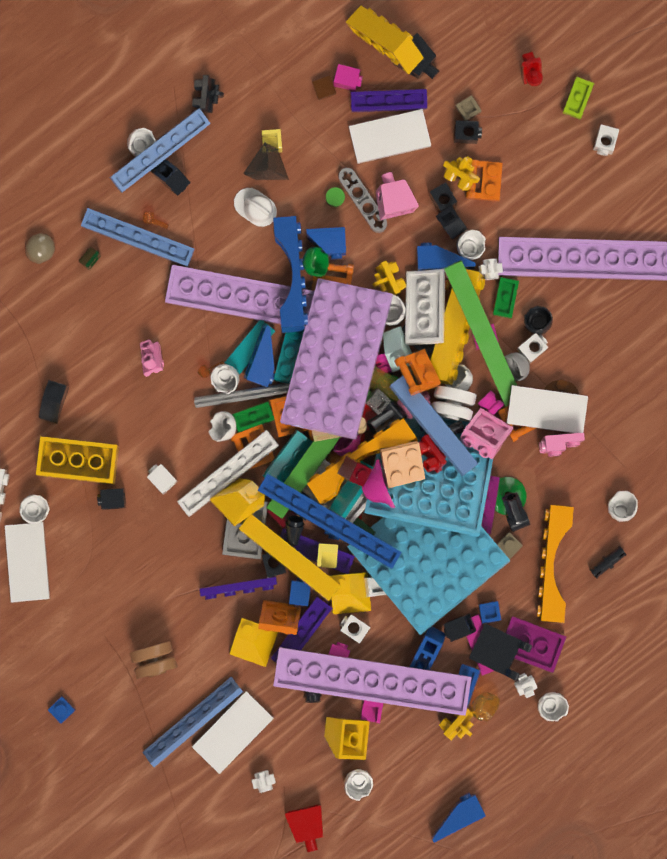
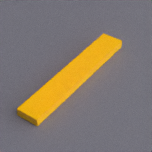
M250 515L239 527L243 534L327 601L341 587L340 584L253 515Z

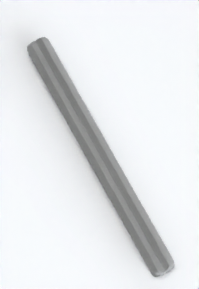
M284 383L233 391L230 394L220 393L195 397L194 404L196 408L287 394L290 384Z

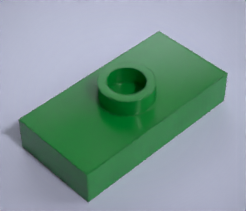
M500 277L493 311L494 316L512 319L519 281Z
M268 402L232 414L236 421L238 433L274 421Z

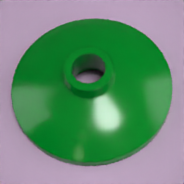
M512 477L500 478L495 511L507 515L502 501L505 493H517L522 507L525 505L527 494L525 487L519 480Z

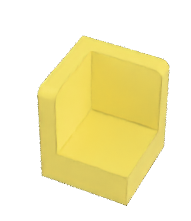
M281 129L262 130L263 154L281 153Z
M319 543L317 567H337L338 545Z

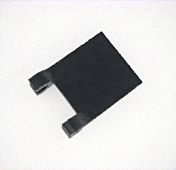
M485 623L469 659L517 681L520 673L511 670L510 667L519 648L530 653L533 645Z

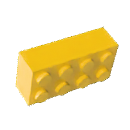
M40 436L36 475L115 484L119 446Z

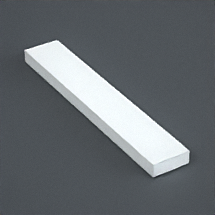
M268 430L264 431L177 502L188 517L192 516L207 504L211 497L232 484L277 448L279 444Z

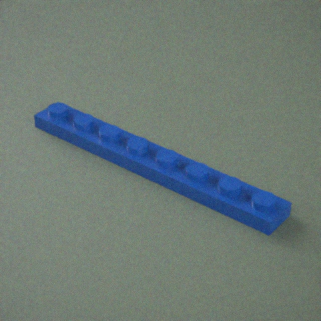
M269 474L266 475L257 490L390 569H393L402 553Z

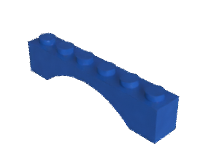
M296 216L273 218L275 242L288 257L292 268L290 293L280 308L282 333L301 332L305 329L304 325H308V315L303 313V307L307 306L306 295H302V288H305V277H301L300 270H304L303 258L299 259V252H303L302 240H298V234H301V224L296 221Z

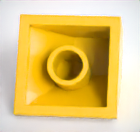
M239 478L211 497L210 501L233 526H236L264 506L265 495L257 491L259 487L253 481Z
M368 573L330 576L341 585L332 597L333 614L371 611L370 597H366L364 578H368Z
M242 618L230 655L266 667L278 632L258 629L259 623Z
M326 717L324 737L337 759L366 760L370 721Z

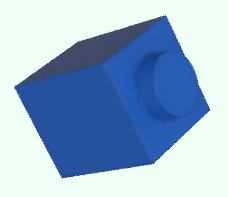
M296 578V581L291 583L289 604L308 606L311 587L300 578Z

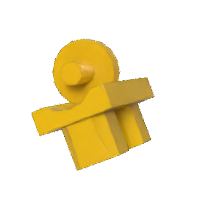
M468 156L464 159L459 157L457 162L455 160L452 162L445 161L443 164L446 168L443 177L449 181H455L457 176L461 179L457 186L463 191L469 190L473 183H478L480 177L472 173L474 167L471 165L472 158Z
M384 261L375 267L377 274L374 275L376 282L372 284L374 288L380 287L382 292L386 291L387 293L397 295L406 287L404 279H394L393 274L399 271L396 262L387 263V261Z
M467 708L466 716L454 714L457 719L453 723L445 718L439 724L444 731L443 734L451 741L456 735L460 739L465 734L471 737L472 733L469 729L474 724L469 720L474 714Z

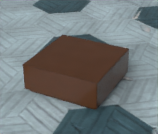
M330 75L312 82L318 100L336 95Z

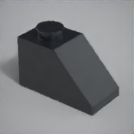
M166 159L150 171L177 196L191 183L176 166Z
M48 380L42 397L39 418L58 423L69 390L68 386Z

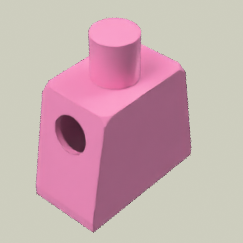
M392 172L381 176L384 184L380 185L376 190L380 220L410 214L419 207L406 180L395 181Z

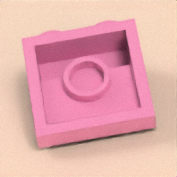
M480 408L464 429L459 440L462 441L465 447H472L479 451L483 458L489 457L493 459L512 432L513 427Z
M584 433L545 436L539 442V451L543 454L548 453V457L562 455L561 452L566 450V447H578L585 440Z

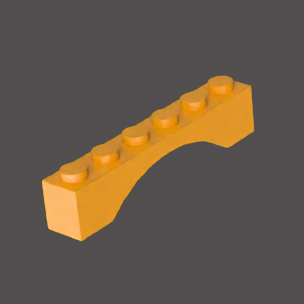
M404 418L402 420H395L389 425L390 428L377 432L373 436L374 439L369 442L364 441L357 447L356 451L346 453L341 457V461L328 465L325 468V472L320 475L315 474L309 479L310 482L307 485L322 506L339 493L345 478L339 475L338 471L346 456L360 462L372 455L379 454L382 449L418 441Z
M550 505L549 509H545L544 520L548 521L547 528L543 530V540H546V547H542L541 559H544V567H540V578H543V583L538 589V597H541V605H537L539 621L564 623L566 603L556 586L554 559L560 541L572 527L574 507Z

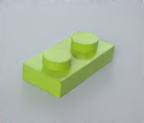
M576 77L563 114L581 120L594 83Z

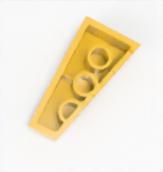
M360 6L346 21L354 34L370 46L373 45L382 55L385 54L395 65L400 64L407 74H410L424 58L413 43V37L407 31L402 32L396 24H389L388 20L382 15L378 17L371 8L366 9Z

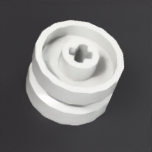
M437 386L435 387L434 397L445 402H433L432 408L442 418L470 422L473 411L463 406H473L477 395L456 388Z

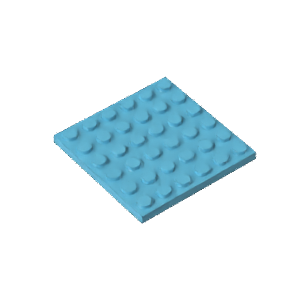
M440 416L441 419L446 423V425L458 422L455 420L442 418V416ZM414 417L412 419L406 418V423L417 437L418 442H420L423 436H425L426 431H420V425ZM462 421L464 428H466L469 422ZM462 433L456 434L455 436L458 439H460ZM465 447L477 461L478 465L463 477L446 457L447 463L442 467V471L438 473L435 470L427 472L423 467L425 479L392 488L386 486L395 508H391L385 503L372 502L367 499L364 513L479 537L493 459L489 457L483 458L476 449ZM379 453V454H376L374 466H375L376 460L379 459V460H380V464H381V468H382V472H383V476H384L381 454ZM425 455L421 456L422 463L427 459Z
M383 517L370 528L376 532L375 537L402 552L393 569H390L355 547L347 546L420 635L510 562V559L482 526L478 537Z

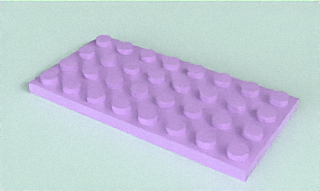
M318 278L308 314V325L304 329L283 408L281 424L357 439L393 298L392 293Z

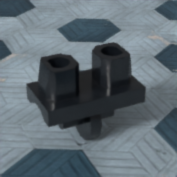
M203 75V79L195 80V90L202 92L201 97L193 98L192 106L196 109L200 108V110L206 113H213V104H218V98H223L224 93L219 91V85L215 84L216 80L210 78L209 75Z

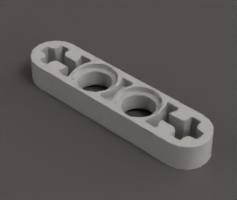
M351 168L342 169L339 173L341 185L370 228L376 233L384 232L387 227L386 219L380 220L379 215H376L378 221H383L382 228H375V220L373 218L371 220L368 219L376 212L379 214L377 204L356 173ZM345 172H346L347 174H350V173L352 174L351 177H350V179H351V181H352L353 183H354L355 181L358 182V183H356V184H353V185L350 187V189H348V187H347V186H350L349 181H348L347 179H346V180H343V179H342V178L344 177V174H343V173H345ZM354 188H361L363 195L356 198L353 196L352 191ZM364 204H372L374 210L371 213H365L363 211Z

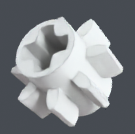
M497 259L483 260V265L479 266V272L484 275L485 280L498 279V273H503L502 263L498 264Z
M523 673L519 675L518 681L514 683L519 696L525 695L526 698L535 695L534 690L537 689V685L532 675L527 677Z
M268 770L254 774L255 779L251 780L253 789L258 788L259 793L273 789L272 784L276 783L274 774L269 775Z

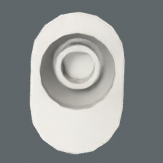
M245 188L240 190L235 196L234 207L236 211L256 226L265 227L273 222V218L277 215L274 202L256 189Z

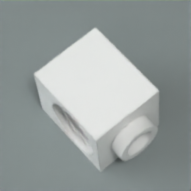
M600 125L593 150L602 156L612 155L619 129ZM601 138H608L610 140V145H603L601 143Z
M535 333L517 350L528 359L530 364L547 350L548 346L546 344L548 342L541 334L538 336ZM537 343L539 351L532 352L529 349V344Z
M155 464L148 471L149 475L147 478L162 494H165L178 482L162 464L159 466Z
M350 615V617L345 616L340 623L342 627L340 631L358 643L362 641L370 629L368 625L353 615ZM352 622H356L359 625V631L354 634L348 630V626Z

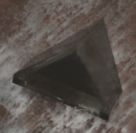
M264 142L244 171L246 176L255 180H289L278 149Z

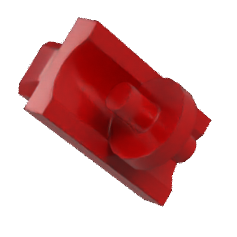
M533 52L523 54V84L528 83L531 86L540 85L543 81L540 57L535 58Z
M427 434L419 442L421 456L425 455L427 458L423 462V467L427 472L435 470L438 473L442 471V467L447 463L445 460L446 456Z

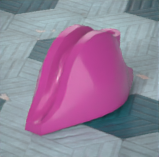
M378 459L364 487H362V491L368 500L385 503L391 508H395L386 488L380 460Z

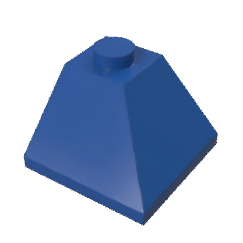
M345 227L306 229L307 239L314 246L322 248L321 251L328 254V257L331 256V259H342V256H346Z

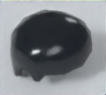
M536 306L530 308L524 315V325L532 334H544L552 326V313L545 307Z

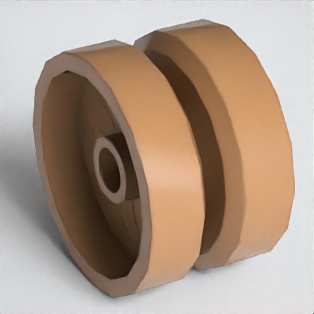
M170 641L130 653L133 663L145 662V665L134 669L137 679L157 676L166 673L167 670L178 667L174 657L162 658V655L173 651Z

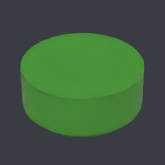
M334 187L327 191L326 201L331 207H339L344 203L345 194L340 188Z

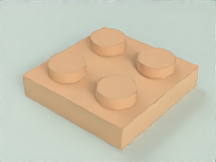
M418 441L380 450L385 482L388 488L425 479Z

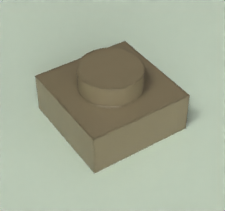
M472 95L455 105L464 121H468L482 112Z
M510 532L497 544L509 559L523 546Z

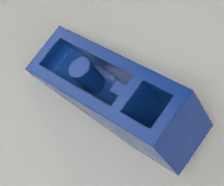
M421 243L416 249L417 271L444 269L462 260L465 269H475L476 267L475 262L437 245H432V243Z
M263 324L243 378L268 387L269 384H272L275 373H273L274 360L270 326Z
M432 626L428 628L409 667L430 670L446 637L445 633Z
M467 793L459 798L460 801L455 804L431 837L434 843L486 817L475 794L470 795V793Z

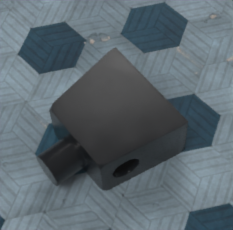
M416 33L412 41L424 58L411 71L410 75L419 79L425 73L433 80L440 72L433 65L436 60V54L422 37ZM400 64L395 65L396 67H398V68H400L401 70H403V68H402V66H401Z

